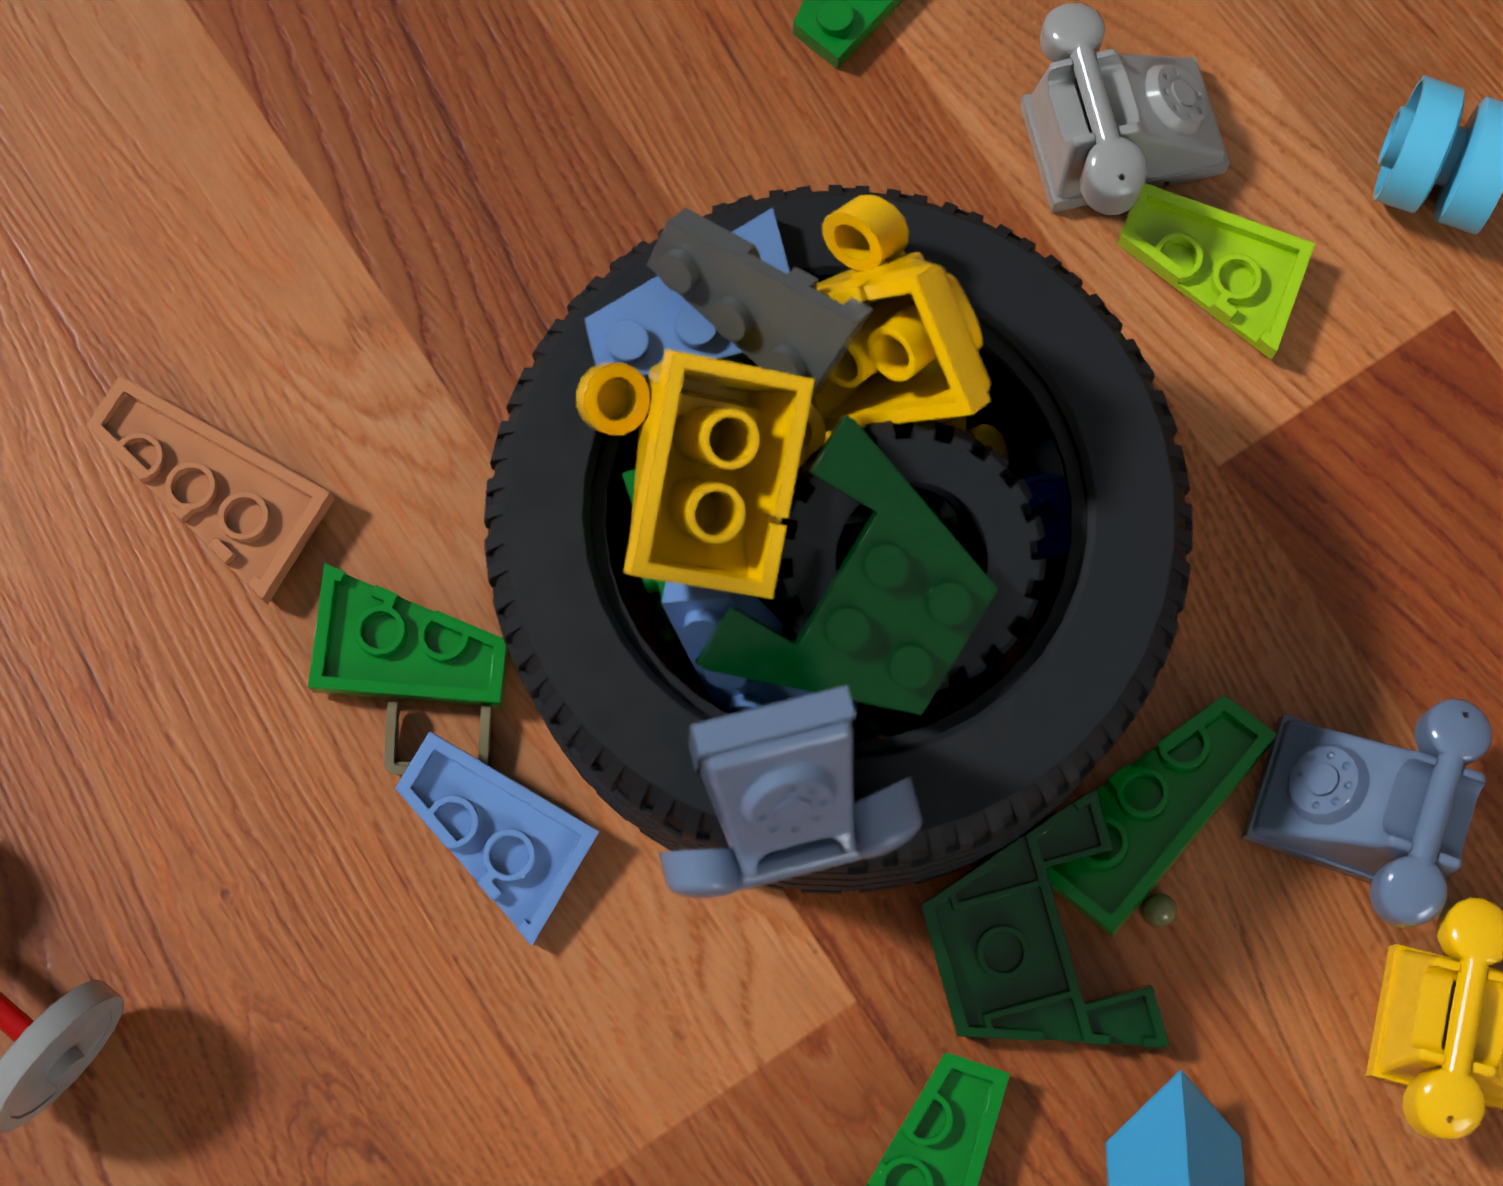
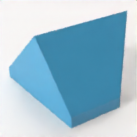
M1182 1069L1109 1140L1105 1141L1107 1186H1245L1241 1137Z

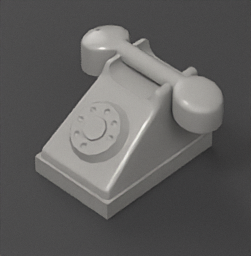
M1065 3L1055 7L1046 15L1039 38L1040 48L1044 55L1053 62L1047 68L1034 91L1030 94L1022 95L1020 109L1051 213L1089 205L1099 213L1119 215L1130 210L1138 201L1144 183L1162 188L1164 182L1169 187L1226 173L1230 162L1196 56L1174 57L1118 53L1115 49L1099 52L1105 34V24L1095 9L1082 3Z

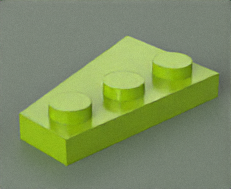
M1144 183L1138 201L1129 210L1117 245L1272 360L1280 345L1315 243Z

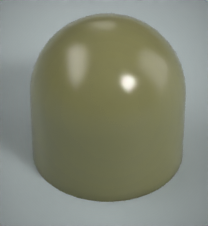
M1153 894L1142 904V917L1152 927H1164L1175 919L1177 914L1176 903L1167 894Z

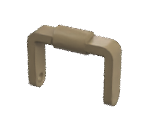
M388 702L384 765L390 773L403 775L411 762H397L400 706L399 702ZM482 705L478 759L490 766L492 705Z

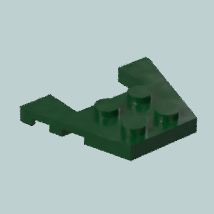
M842 414L809 472L873 510L871 517L797 640L792 641L729 604L695 661L698 666L708 671L813 693L848 685L852 701L922 715L998 588L859 424L847 415Z
M1097 791L1081 795L920 904L957 1036L1033 1041H1072L1100 1045H1139L1149 1048L1169 1046L1153 986L1147 984L1083 1001L1046 869L1050 866L1113 849Z

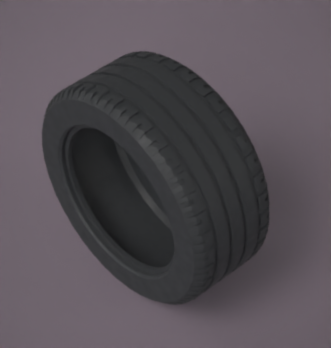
M828 185V191L812 192L810 186L796 187V190L783 191V189L769 191V197L755 200L752 195L739 198L738 201L730 204L725 202L712 207V213L703 217L732 232L773 208L789 271L797 267L817 278L819 283L852 269L839 261L827 247L822 234V224L825 217L860 195L879 196L893 204L905 217L909 229V241L904 249L905 253L920 252L924 257V261L939 265L945 269L946 273L951 274L964 291L977 319L983 339V346L978 353L990 380V388L987 393L991 401L973 415H966L967 426L971 428L980 424H988L994 426L1003 435L1009 448V469L1014 475L1023 479L1041 473L1065 477L1070 505L1069 548L1066 562L1046 559L1044 580H1041V600L1034 636L1028 651L1002 680L968 706L931 725L893 737L853 742V804L911 776L922 816V826L916 835L894 851L879 857L861 859L761 885L782 891L785 887L801 889V893L841 895L842 891H859V894L898 889L900 885L913 882L919 884L953 873L957 868L968 864L972 865L1006 847L1009 842L1022 836L1065 801L1121 738L1129 724L1137 716L1156 684L1159 670L1165 666L1179 628L1177 617L1178 613H1181L1185 606L1191 565L1186 562V554H1189L1193 549L1192 504L1185 502V495L1190 491V484L1183 448L1174 442V437L1178 430L1163 390L1154 389L1152 381L1155 374L1143 358L1134 339L1126 340L1121 333L1123 328L1121 321L1105 307V303L1096 293L1088 295L1081 288L1083 284L1081 278L1065 269L1062 263L1053 255L1045 258L1035 251L1036 244L1025 237L1022 239L1002 224L995 228L990 224L984 223V215L973 211L970 213L963 211L952 203L945 201L943 206L927 203L928 196L901 194V191L889 188L886 194L869 192V186L842 188V185ZM663 229L658 232V236H659V237H660V235H661ZM658 239L650 244L643 240L625 256H621L612 262L609 266L610 272L604 278L596 276L568 304V314L564 320L556 318L532 354L534 359L532 368L524 367L506 406L510 416L507 421H501L490 461V466L495 472L494 476L488 479L486 485L484 524L488 528V537L485 538L484 546L488 582L493 587L494 598L492 602L511 659L551 735L582 778L624 820L640 828L641 833L669 851L723 849L730 847L700 772L695 773L688 742L691 725L728 716V714L697 696L662 664L639 634L624 605L622 588L623 557L633 507L622 473L636 469L639 426L624 435L603 434L591 429L581 419L576 406V391L581 378L590 368L595 366L586 331L585 318L658 276L646 265ZM751 359L735 362L760 368Z

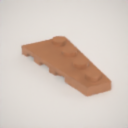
M119 375L85 426L267 605L335 500L329 491Z

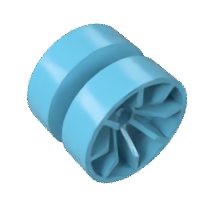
M1423 75L1415 86L1406 106H1401L1397 111L1388 130L1378 159V165H1381V169L1375 184L1373 200L1409 213H1414L1427 199L1434 184L1440 185L1434 208L1435 221L1476 235L1486 224L1503 192V101L1488 96L1485 97L1475 107L1465 126H1461L1459 124L1465 102L1464 88Z

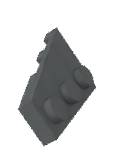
M684 208L667 221L646 264L662 279L668 288L677 292L706 318L720 335L730 340L760 368L815 379L811 400L822 390L873 311V308L853 297L842 304L817 291L818 279L797 267L786 274L761 260L756 245L687 208Z

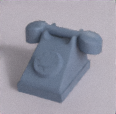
M848 685L691 725L688 746L695 773L700 772L730 848L659 853L667 886L673 893L694 899L725 897L738 891L841 864L879 857L894 851L916 835L922 826V816L911 776L853 804V734L851 721L856 715Z
M1452 698L1440 701L1420 715L1415 725L1414 739L1419 749L1417 751L1325 728L1283 714L1278 718L1274 731L1277 733L1275 742L1268 750L1241 838L1371 884L1369 896L1372 907L1380 919L1391 926L1410 928L1431 921L1440 914L1446 903L1448 893L1446 881L1463 864L1461 860L1463 846L1477 798L1486 783V777L1483 773L1465 766L1486 754L1492 743V727L1488 717L1478 706L1467 700Z

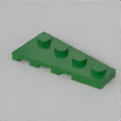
M1221 696L1160 740L1154 749L1131 765L1128 763L1107 778V782L1095 790L1097 791L1113 849L1048 867L1046 871L1052 890L1113 938L1275 742L1277 733L1227 696Z
M944 1052L865 1186H978L1010 1073Z

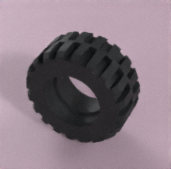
M931 420L892 424V421L866 424V427L861 428L911 487L922 488L937 494L956 511L966 531L967 553L998 588L937 690L949 688L948 678L963 673L968 679H971L986 670L987 666L983 661L985 657L995 649L1005 654L1018 639L1010 632L1020 616L1028 620L1031 619L1038 600L1030 596L1034 579L1044 580L1046 558L1038 555L1037 540L1045 538L1041 516L1031 511L1028 501L1033 495L1024 479L1011 472L1007 467L1009 461L994 447L985 445L977 440L975 435L957 427ZM824 444L812 453L798 469L788 519L782 518L781 525L787 527L774 597L779 609L797 637L839 570L838 544L840 535L852 512L861 504V502L809 472Z

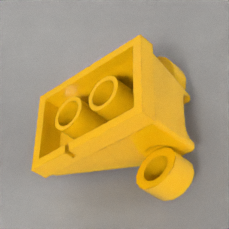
M860 195L826 216L822 224V234L826 245L839 261L852 269L819 282L817 291L842 304L853 297L873 308L870 316L822 390L810 402L820 412L826 425V432L833 431L842 414L855 420L860 427H866V424L892 421V424L931 420L947 424L956 416L973 415L991 400L987 393L990 388V380L978 353L983 346V339L973 309L957 280L951 274L946 273L944 268L924 261V257L920 252L905 253L904 249L909 241V229L905 217L899 210L879 196Z
M665 350L663 361L650 369L648 382H646V379L636 368L625 363L604 362L588 370L581 378L576 391V406L581 419L591 429L608 435H624L639 426L631 531L624 567L625 573L632 576L773 599L787 527L781 525L782 518L788 519L797 469L826 440V425L820 412L810 403L815 379L675 350Z
M1467 898L1448 905L1440 913L1436 925L1437 939L1442 950L1449 957L1399 944L1391 945L1388 948L1365 1076L1406 1086L1407 1088L1403 1095V1112L1406 1120L1418 1134L1429 1139L1457 1140L1470 1135L1480 1125L1485 1114V1107L1497 1108V1110L1503 1111V970L1489 967L1503 960V910L1497 904L1484 898Z

